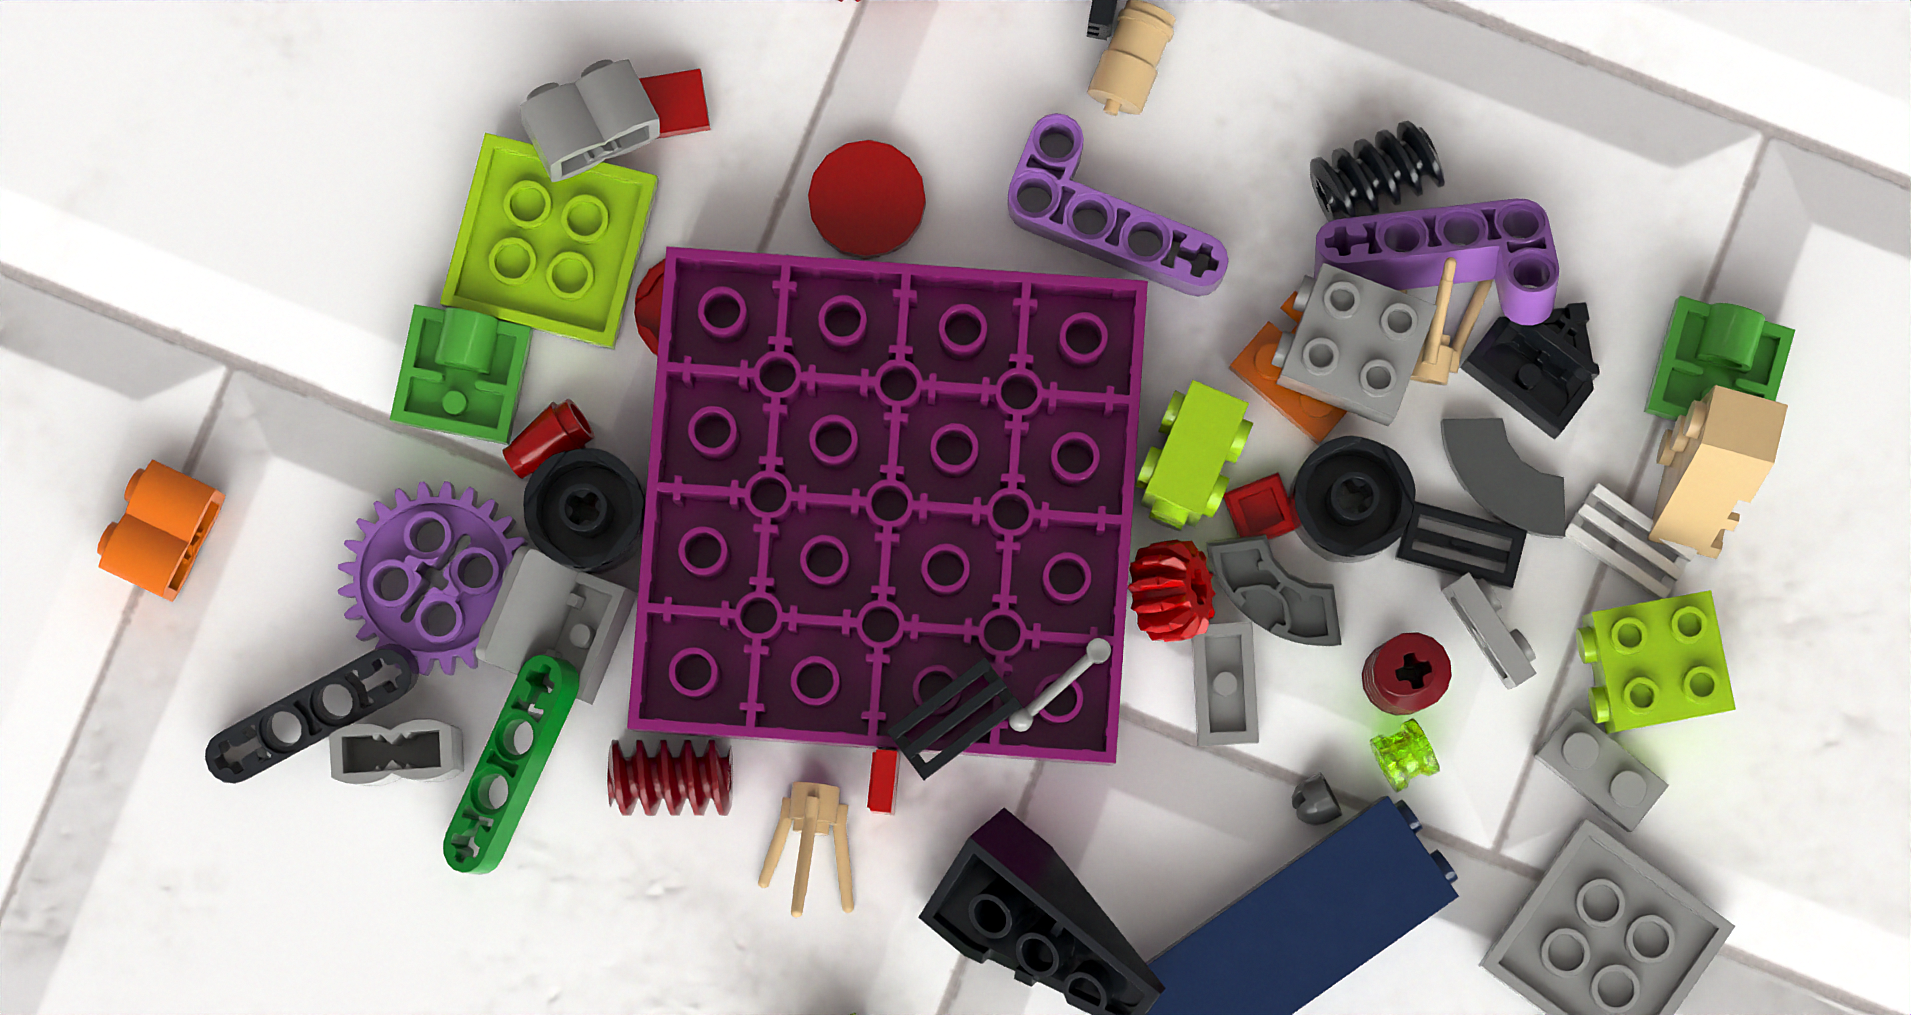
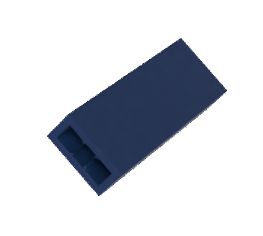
M1389 796L1380 797L1147 961V966L1166 988L1148 1015H1292L1458 898L1459 895L1451 885L1458 880V877L1438 849L1429 854L1416 834L1423 827L1410 807L1402 799L1394 804Z

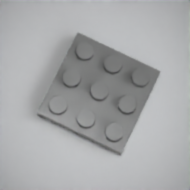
M1583 818L1478 966L1545 1015H1674L1736 926L1590 820Z

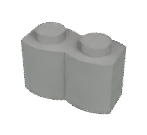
M608 59L598 61L587 67L582 72L581 78L576 82L560 86L558 83L544 84L534 89L527 96V101L520 105L522 124L551 182L576 176L593 168L605 159L634 151L660 136L659 117L629 59L614 63Z
M412 720L402 723L393 729L374 724H353L339 728L329 734L331 778L340 782L361 786L386 785L400 778L422 782H439L451 779L464 772L462 729L437 720Z

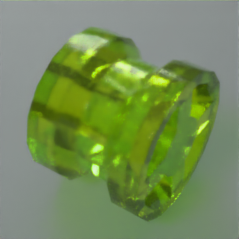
M1414 718L1402 723L1399 732L1389 737L1380 734L1369 740L1380 769L1396 793L1408 788L1412 778L1420 774L1429 777L1440 771L1436 755L1426 735Z

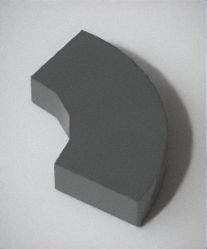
M1503 418L1442 419L1440 421L1445 453L1458 482L1479 505L1493 515V518L1505 525L1526 530L1527 534L1561 539L1566 537L1564 477L1541 473L1522 461L1508 442Z
M1266 534L1206 541L1208 557L1222 589L1232 603L1251 621L1268 632L1292 642L1314 646L1342 645L1333 584L1309 583L1288 573L1273 557Z

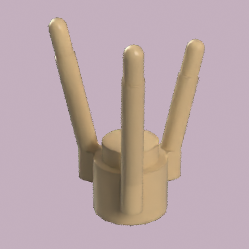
M1448 257L1445 260L1435 301L1437 308L1410 380L1447 385L1449 372L1458 373L1461 354L1492 286L1493 279L1479 281L1449 347L1450 336L1442 333L1457 261L1453 257ZM1405 289V290H1397V291H1400V292H1403V293L1407 294V289Z
M793 782L791 798H782L780 819L767 852L758 885L761 888L769 886L794 820L793 831L801 833L791 905V915L795 918L800 917L803 913L815 835L828 836L830 825H833L842 909L845 913H851L854 910L846 830L849 805L839 804L840 788L836 786L811 782Z

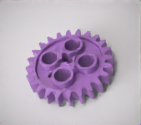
M444 481L438 497L433 496L431 488L425 482H419L417 499L411 500L405 491L398 488L395 490L397 507L391 510L386 505L376 501L373 504L380 519L375 524L358 518L356 521L359 528L366 534L363 542L356 540H345L344 545L349 550L357 554L355 562L338 564L339 570L353 576V583L339 588L338 594L343 597L356 598L357 604L349 608L344 613V616L351 621L361 619L366 621L356 637L358 640L365 642L378 636L380 639L375 649L389 643L398 644L409 649L417 658L419 674L429 676L435 660H439L440 666L446 675H454L456 658L459 657L463 659L469 668L476 669L478 668L476 646L479 641L480 629L484 621L489 617L502 586L504 571L512 561L516 550L520 546H527L529 543L524 537L508 539L506 535L516 524L515 519L510 515L493 521L499 504L492 498L477 509L478 491L474 488L468 487L459 500H456L454 485L448 481ZM440 522L445 530V540L442 546L432 552H422L417 543L420 529L428 523ZM464 535H469L471 538L470 544L448 564L443 572V576L449 581L447 587L443 590L436 587L429 589L419 604L413 619L405 623L402 619L405 611L414 605L430 586L431 582L425 577L427 570L431 567L439 571L442 570L454 554L459 540ZM487 557L493 566V575L490 581L482 587L470 588L464 578L467 564L475 558ZM396 569L404 570L409 580L406 593L397 600H386L381 591V583L384 576ZM451 605L456 613V624L453 630L441 637L434 636L428 626L431 612L438 606ZM395 663V667L401 669L400 666L397 663Z

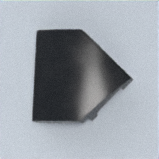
M1586 302L1567 304L1565 308L1553 309L1550 317L1542 323L1535 325H1520L1511 321L1507 316L1499 317L1460 368L1555 440L1594 390L1593 380L1600 374L1598 364L1593 362L1586 323L1590 319Z

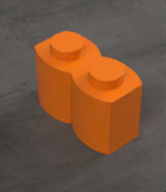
M152 459L145 470L139 468L129 480L124 494V499L129 502L126 512L119 523L111 522L107 526L98 543L97 553L102 556L98 567L173 602L192 569L199 548L207 538L219 515L226 495L211 486Z

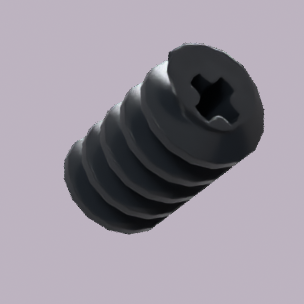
M1409 120L1398 124L1397 138L1388 130L1378 131L1375 136V148L1366 139L1355 141L1353 157L1344 148L1333 150L1331 155L1332 167L1322 157H1316L1310 162L1312 187L1328 222L1335 220V213L1341 211L1346 218L1357 217L1356 204L1363 202L1373 215L1379 213L1378 195L1384 193L1395 206L1401 204L1400 185L1406 184L1417 197L1423 195L1422 176L1428 175L1439 188L1445 185L1443 169L1430 137L1422 127L1418 129Z

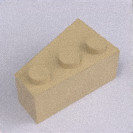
M1715 385L1700 402L1694 400L1686 416L1679 415L1674 429H1666L1661 439L1656 462L1665 467L1652 516L1653 523L1647 540L1663 545L1665 544L1660 539L1692 547L1698 551L1696 554L1717 559L1722 551L1725 529L1734 531L1739 523L1740 514L1731 512L1737 501L1742 500L1751 503L1775 463L1788 405Z

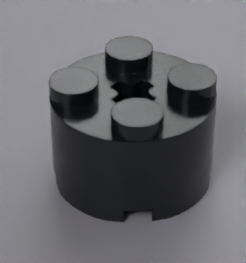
M1343 436L1330 440L1318 447L1299 468L1289 490L1290 515L1298 537L1314 553L1327 561L1342 563L1361 562L1379 555L1402 536L1412 517L1416 489L1409 467L1395 450L1385 444L1364 437ZM1346 486L1351 494L1359 491L1363 494L1365 500L1358 506L1359 514H1356L1351 507L1343 509L1339 505L1338 499L1344 494L1342 487Z
M583 448L552 455L534 471L524 491V519L530 539L542 553L566 568L588 574L606 573L627 562L642 545L646 491L636 475L623 461L604 450ZM597 498L598 501L595 504V508L600 513L594 522L585 519L577 525L580 515L574 510L576 505L581 500L590 505Z

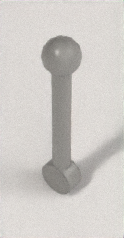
M1101 638L1090 641L1086 647V654L1025 708L1021 707L1009 716L1010 726L1019 732L1028 730L1032 725L1033 716L1093 663H1103L1108 659L1111 653L1109 643Z

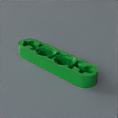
M543 654L537 655L526 661L519 671L445 834L443 854L447 864L453 870L469 874H487L496 869L503 859L577 697L579 675L575 666L568 660ZM546 674H549L548 678L555 683L551 693H548L547 686L542 684ZM530 704H535L534 708L543 710V714L530 712L528 710ZM527 721L533 730V741L530 748L523 754H520L514 746V735L519 725ZM502 776L508 785V796L504 804L496 809L489 799V790L493 781ZM479 816L493 819L492 826H487L489 822L480 820ZM471 837H474L475 845L480 847L476 857L473 856L474 850L468 846Z

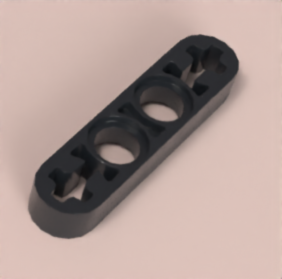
M389 643L379 646L229 726L214 736L206 747L205 761L208 770L215 778L224 783L235 784L245 781L321 741L335 730L351 725L387 706L414 688L419 676V666L416 657L409 649L398 644ZM380 658L387 665L397 663L400 666L402 673L395 678L398 687H395L394 683L388 680L366 691L362 681L383 667ZM353 670H357L358 677L353 673ZM328 685H341L349 691L353 701L348 715L337 716L326 709L323 703V692ZM368 696L373 699V703L369 702ZM277 712H289L299 720L301 735L297 742L286 743L276 737L272 729V719ZM254 737H258L262 747L245 756L241 760L242 765L238 761L229 764L225 760L224 753L230 749V744L233 747H238Z

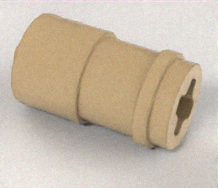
M1128 0L1124 9H1121L1118 14V24L1108 49L1102 53L1087 93L1092 98L1105 105L1103 111L1113 116H1117L1118 111L1134 115L1142 113L1158 74L1156 69L1165 46L1174 35L1173 27L1176 22L1173 15L1158 6L1141 0Z

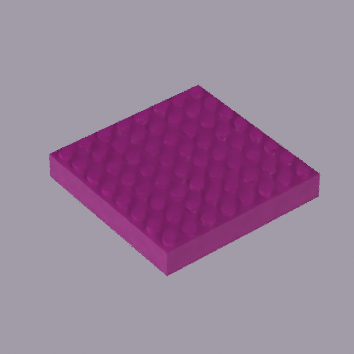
M666 246L627 728L634 732L901 751L887 733V730L984 657H986L992 668L1022 705V708H1025L1086 654V647L1090 641L1101 638L1110 645L1111 653L1108 659L1103 663H1093L1033 716L1032 725L1028 730L1022 732L1015 731L1010 726L1008 717L959 755L1107 766L1116 764L1148 281ZM981 676L904 735L910 743H913L989 685L988 682ZM996 695L922 752H942L1003 706V702Z

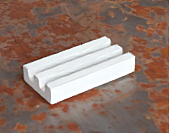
M1597 483L1565 528L1566 537L1656 599H1665L1670 593L1671 587L1685 571L1686 565L1692 561L1698 551L1692 547L1663 539L1660 540L1665 545H1661L1677 555V557L1672 562L1594 509L1599 502L1647 536L1651 531L1653 523L1651 518ZM1587 520L1663 572L1665 575L1660 582L1581 529L1585 521Z

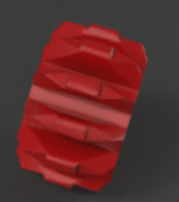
M1175 539L1151 543L1148 547L1139 548L1135 561L1130 563L1129 571L1132 583L1128 585V589L1132 593L1133 599L1130 608L1136 611L1138 615L1137 625L1140 630L1146 631L1152 641L1164 640V642H1175L1191 639L1195 635L1206 633L1209 620L1214 617L1215 611L1212 605V598L1216 593L1212 589L1211 583L1213 573L1208 571L1206 567L1207 557L1204 552L1198 551L1193 541Z

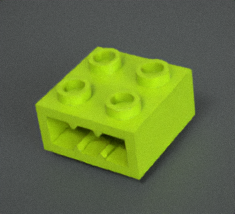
M1192 380L1187 394L1174 391L1158 432L1169 437L1163 450L1151 446L1135 485L1145 490L1140 505L1151 509L1148 516L1150 520L1167 528L1181 531L1184 524L1195 528L1202 514L1213 518L1230 481V478L1220 474L1225 460L1236 463L1253 426V422L1243 419L1249 405L1248 402L1195 380Z
M1711 590L1594 611L1582 616L1583 627L1576 629L1577 646L1583 664L1591 663L1596 687L1588 689L1589 705L1594 722H1603L1605 734L1736 710Z

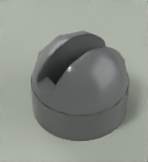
M1321 772L1305 779L1295 788L1291 798L1293 808L1297 809L1296 814L1299 820L1317 826L1328 823L1343 815L1334 793Z

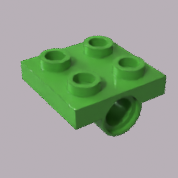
M1679 296L1674 303L1644 412L1677 421L1679 415L1686 416L1694 400L1700 402L1715 385L1776 401L1795 329L1765 321L1764 315L1743 306L1728 303H1715L1711 305Z
M414 304L390 421L396 424L510 445L534 330L530 326L499 321L495 317L459 308H446L442 310Z

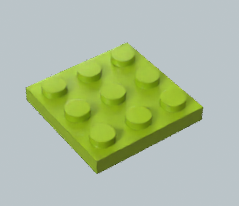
M485 133L440 304L446 308H459L495 317L499 321L530 326L534 330L615 350L659 182L658 176L601 162L576 176L551 182L533 144Z

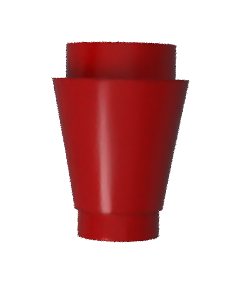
M566 399L559 405L551 402L502 452L513 472L519 478L524 479L531 473L533 474L539 465L552 455L563 451L586 448L585 444L593 440L595 435L588 420L572 400Z

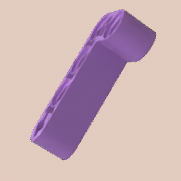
M1064 114L1046 115L1037 121L1030 133L1008 191L1009 215L1017 226L1187 295L1197 297L1209 295L1219 287L1228 265L1227 251L1221 241L1212 235L1073 181L1081 161L1084 142L1082 129L1074 119ZM1061 134L1070 140L1073 149L1065 157L1052 158L1042 151L1040 143L1048 135ZM1027 188H1041L1047 192L1051 203L1041 212H1028L1018 203V197L1021 192ZM1093 209L1102 214L1106 225L1103 230L1096 234H1083L1073 224V218L1081 210ZM1138 231H1149L1157 236L1161 248L1152 256H1139L1129 247V237ZM1172 241L1180 243L1173 266L1169 268L1164 266L1168 259ZM1198 253L1209 257L1207 267L1211 269L1205 270L1201 278L1190 274L1192 264L1189 261H1194Z
M1516 198L1330 221L1322 226L1316 235L1314 278L1316 279L1322 264L1326 263L1395 290L1439 286L1445 260L1448 257H1453L1457 261L1453 284L1495 279L1499 302L1504 315L1520 325H1535L1542 323L1550 317L1554 309L1559 280V263L1549 219L1545 210L1534 201ZM1453 243H1462L1465 245H1456ZM1394 250H1404L1406 252H1396ZM1523 285H1532L1537 288H1527Z

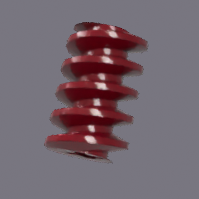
M1419 632L1402 633L1375 648L1366 659L1361 674L1363 690L1369 701L1382 712L1395 716L1410 715L1437 703L1445 694L1452 677L1451 661L1444 647L1433 637ZM1401 667L1404 669L1414 668L1417 679L1411 682L1409 680L1398 681L1395 671Z
M612 740L608 754L607 771L609 805L612 807L613 801L616 799L622 816H631L638 799H640L645 814L647 816H655L662 799H664L670 815L680 816L686 799H689L694 815L704 816L710 799H713L718 814L728 816L733 800L732 746H730L727 756L721 757L715 740H708L703 756L697 757L691 740H684L679 756L673 757L667 740H660L655 756L648 757L643 740H636L630 757H624L619 741Z

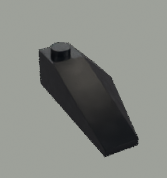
M1005 807L967 839L918 917L965 957L980 964H983L987 959L1015 971V980L1030 987L1036 982L1063 993L1069 1005L1091 1015H1148L1166 989L1053 847Z

